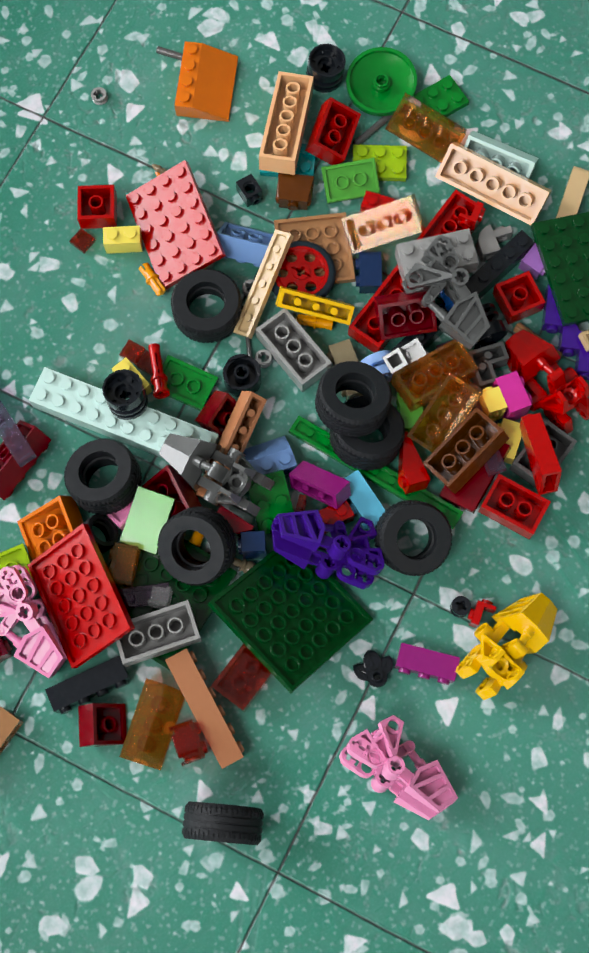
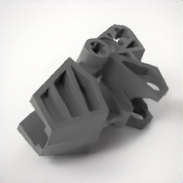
M440 235L434 239L420 260L426 266L415 263L401 284L406 295L426 292L421 300V304L424 307H429L441 321L438 328L470 350L490 327L477 291L471 294L466 286L469 280V273L464 268H457L459 257L450 239ZM451 258H453V259L455 260V266H454V264H453ZM443 289L445 295L454 304L448 313L434 302Z
M169 434L161 447L159 455L196 492L200 486L207 489L203 499L217 507L219 504H231L254 516L258 515L261 508L244 499L243 496L248 492L251 481L270 491L275 482L257 472L245 459L246 455L231 447L227 455L220 452L221 445ZM210 458H211L212 460H215V461H213V463L211 464V463L207 462L206 460L209 461ZM201 469L207 470V475L222 483V485L220 486L202 476L203 471Z

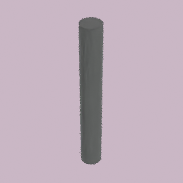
M160 46L157 47L156 53L182 61L183 53Z
M396 113L380 118L355 139L353 144L361 145L392 119Z

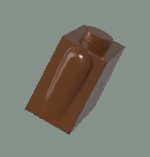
M278 173L275 200L279 207L288 208L289 210H308L312 203L314 176Z

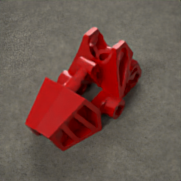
M524 329L505 341V348L509 356L507 362L511 373L517 371L518 375L523 377L524 387L532 397V406L529 410L535 412L539 408L543 409L550 422L567 434L573 431L572 418L566 414L569 410L575 408L584 420H589V385L582 376H578L573 368L568 367L563 371L559 367L560 356L554 345ZM540 370H544L548 374L547 382L550 393L548 395L534 379Z

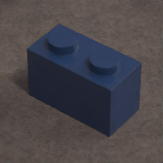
M359 252V259H355V270H359V276H356V287H359V293H375L382 285L381 252Z
M265 531L241 532V538H237L239 554L243 555V559H262L266 557Z

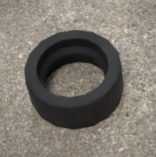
M100 514L92 515L84 522V524H88L101 553L107 552L118 542V530L115 524L106 516ZM92 526H96L104 533L106 542L96 537Z

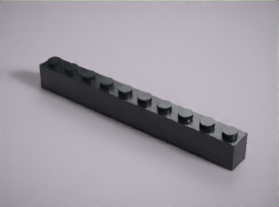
M521 230L469 278L466 286L471 294L477 291L479 299H481L521 262L535 244V241ZM443 302L439 307L448 313L449 311L445 308L446 304ZM436 317L437 331L406 336L391 352L416 338H419L424 349L428 348L444 333L438 328L441 321Z

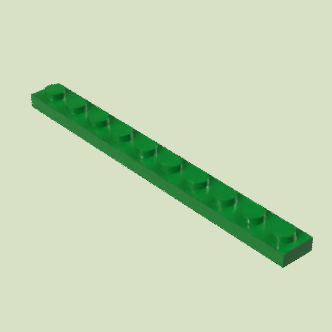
M301 416L297 417L289 430L291 435L354 472L359 470L345 464L338 458L330 443V433ZM386 466L377 470H359L364 478L403 501L417 500L437 507L447 517L446 519L449 521L451 529H454L463 514V511L425 489L405 494L403 488H400L398 484V473Z

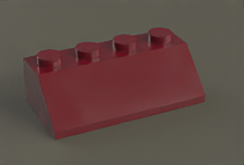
M19 420L13 428L14 432L9 434L0 445V498L4 501L12 495L16 485L25 478L26 472L36 464L37 458L48 448L51 441L36 426Z

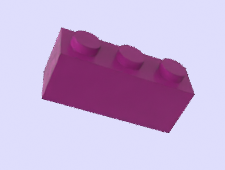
M304 460L289 473L291 488L335 509H338L351 496L350 481Z
M401 643L395 668L399 669L398 672L410 675L412 672L418 674V678L430 680L431 677L438 679L437 682L440 684L449 685V683L455 681L457 674L455 671L459 665L460 657Z

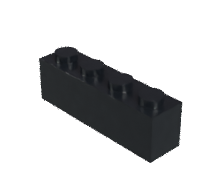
M117 656L49 687L45 691L53 711L62 715L72 710L71 707L77 704L81 706L91 701L90 698L96 695L102 697L108 694L109 689L114 687L119 689L128 684L127 681L131 680L122 663L121 657Z

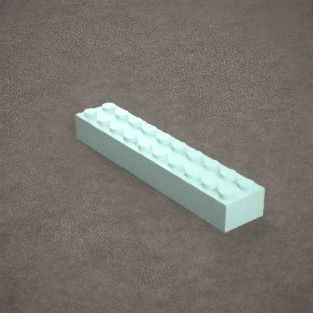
M44 367L29 398L33 408L161 457L159 455L161 447L170 433L218 444L220 440L219 434L149 407L146 408L141 416L135 419H119L110 411L102 389Z

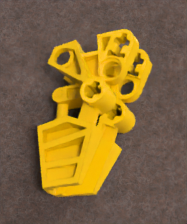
M541 592L523 597L492 616L497 622L493 628L488 623H483L476 629L474 636L481 644L475 646L456 667L455 672L462 679L478 673L482 666L489 677H486L477 687L476 693L483 700L497 695L502 686L508 690L523 676L528 667L522 660L526 654L538 652L549 642L557 613L556 606ZM509 629L517 630L521 634L519 639H513L501 646L497 645Z

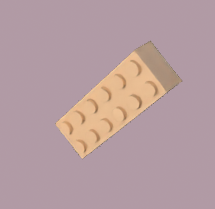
M278 72L259 153V170L295 175L313 94L314 76Z
M457 142L450 144L435 176L529 225L536 222L552 191Z

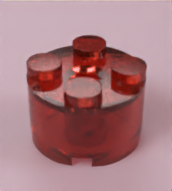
M190 719L168 728L169 731H174V735L171 738L178 758H183L184 760L180 762L181 766L205 758L208 750L205 742L199 739L198 734L201 733L197 721L193 722Z

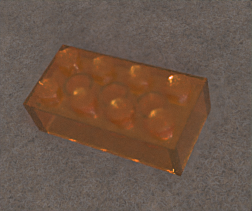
M415 193L341 218L352 254L425 230Z
M452 340L394 372L391 383L410 412H413L475 377L478 366L465 347L456 340Z

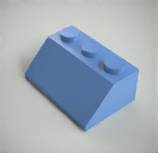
M225 222L217 231L226 255L223 258H232L239 263H252L256 267H260L273 236L272 233Z
M285 436L246 448L243 452L246 455L245 459L261 474L283 469L284 475H287L297 467L292 449Z

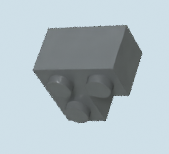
M503 341L467 352L465 363L477 393L493 385L495 378H497L494 369L506 366L509 356Z

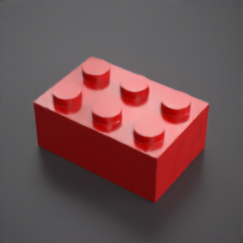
M330 97L321 105L305 151L331 165L342 163L346 158L361 114Z
M498 474L478 512L530 539L551 501Z

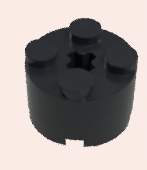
M237 354L230 357L223 368L225 387L233 396L239 397L242 391H252L255 393L260 388L261 370L259 363L246 354Z

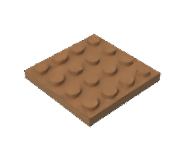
M346 212L274 220L276 230L287 232L294 236L292 242H312L329 253L336 269L334 284L355 282ZM308 254L305 256V260L312 262L315 260V257ZM289 255L286 259L288 262H295L297 258L294 255ZM317 269L314 274L320 277L325 272L322 269ZM280 270L281 277H286L288 272ZM304 270L298 272V276L304 274ZM290 284L287 288L295 289L297 286ZM308 284L306 287H313L315 285Z

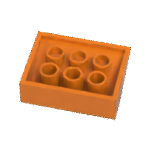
M185 41L174 105L176 116L229 122L238 56L203 43Z
M59 495L17 521L32 561L84 523L76 501L71 496Z

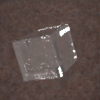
M153 586L151 598L147 602L148 605L161 609L170 606L173 589L170 586L166 588Z

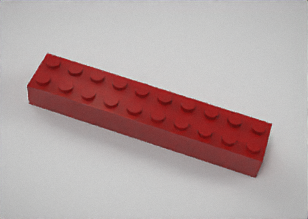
M455 189L417 240L464 230V228L457 224L458 216L460 213L471 216L476 202ZM398 264L348 329V335L373 353L382 351L390 341V339L381 340L374 297L405 292L401 284L402 279Z

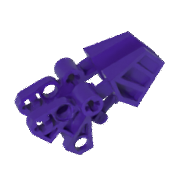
M318 510L280 513L275 516L272 522L271 530L274 551L302 569H305L307 564L315 565V572L321 579L330 578L336 570V575L341 581L360 589H366L373 583L374 576L380 574L385 566L381 549L370 548L369 541L376 537L377 532L373 521L364 517H360L349 535H347L343 521L337 520L334 524H324ZM360 524H367L369 526V531H364L360 527ZM324 531L330 532L331 537L324 535ZM321 546L327 548L326 552H328V554L318 551V547ZM342 568L348 569L351 575L343 574Z

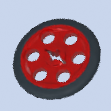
M291 242L280 269L286 270L288 275L283 278L277 276L272 292L278 296L280 286L288 287L290 284H294L297 286L298 291L321 297L327 296L336 278V269L332 257L325 249L312 242ZM311 254L315 257V260L307 262L305 256ZM289 255H294L297 259L295 262H288L286 258ZM317 269H322L325 274L319 277L314 272ZM304 270V274L298 276V272ZM308 284H314L316 289L309 292L305 287Z

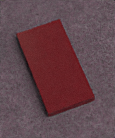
M505 443L456 494L444 485L439 496L474 514L511 446Z

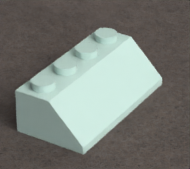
M475 131L468 135L464 145L530 179L539 159Z

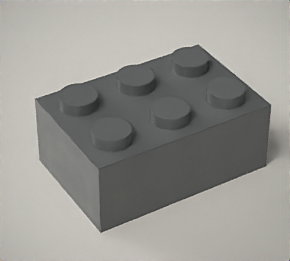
M545 419L546 430L558 462L561 464L577 440ZM524 447L513 461L509 470L536 488Z

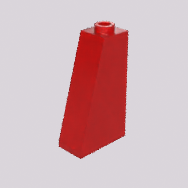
M540 413L522 416L520 431L538 495L558 491L562 470Z

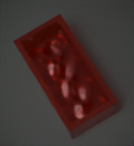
M243 643L211 687L241 711L245 712L273 674Z

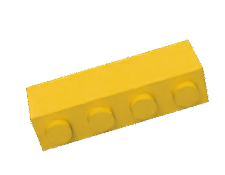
M280 286L276 300L277 307L350 325L355 308L352 304Z

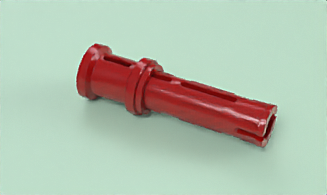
M153 343L148 346L153 373L151 377V383L154 385L153 397L163 399L170 395L166 383L168 378L163 370L160 345Z

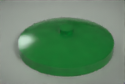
M376 47L362 52L353 60L346 76L347 93L353 104L361 111L373 116H389L400 112L411 102L417 87V74L410 59L400 51L387 47Z

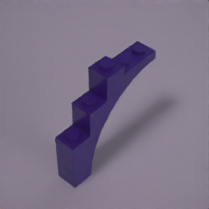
M548 283L545 291L546 303L543 309L541 330L551 334L560 333L558 350L562 352L563 356H576V373L578 376H582L584 380H589V351L586 352L578 337L581 331L576 324L563 327Z

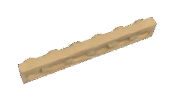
M275 229L242 309L240 319L233 332L235 334L252 339L294 236L292 234Z

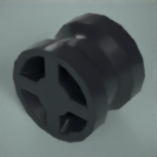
M464 596L456 597L450 605L451 614L457 618L465 617L471 609L470 600Z

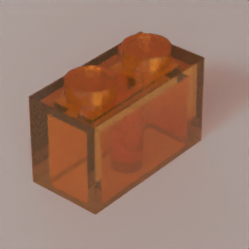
M115 543L114 548H111L109 554L111 564L107 568L116 586L133 588L141 552L138 546Z

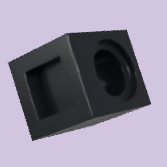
M252 174L236 181V190L247 207L256 205L263 199L262 189Z

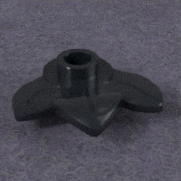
M368 650L365 653L362 664L353 665L357 678L362 681H368L371 686L377 688L386 684L387 675L393 668L390 656L381 659L372 650ZM376 674L381 675V678L375 679L374 676Z

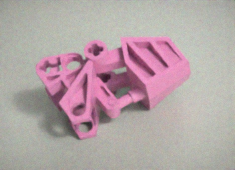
M19 564L4 567L0 570V617H4L0 623V636H6L13 642V645L17 648L14 657L47 678H52L67 660L55 628L46 616L47 610L42 598L33 599L37 594V587L27 568ZM26 585L32 588V594L30 596H28V589ZM19 620L23 621L30 632L23 636V638L18 637L12 632Z
M392 715L380 721L378 724L379 728L371 734L366 729L352 737L347 746L340 752V762L362 778H370L374 775L371 780V787L375 792L383 793L389 789L397 796L394 803L427 820L432 819L458 799L438 760L427 764L415 752L413 741H406L399 745L404 721ZM388 722H396L398 724V730L395 731L394 729L390 728L388 726ZM347 754L351 755L352 759L347 760ZM407 756L411 758L417 769L414 773L405 767L403 759ZM363 763L371 767L370 773H365L361 769Z

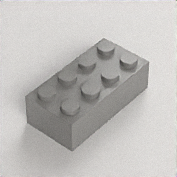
M464 229L441 234L450 239L459 257L457 268H464L468 273L476 272L479 261L470 230ZM440 235L396 244L395 257L402 282L415 263L426 266L420 260L424 256L423 254L426 249ZM451 258V260H452V262H453V264H454V266H455V260H454L453 258Z
M282 309L256 328L257 339L271 353L272 357L301 392L321 379L323 374L332 367V362L287 309Z
M186 600L131 619L135 629L117 640L116 644L123 665L128 667L201 642L202 639L191 605Z

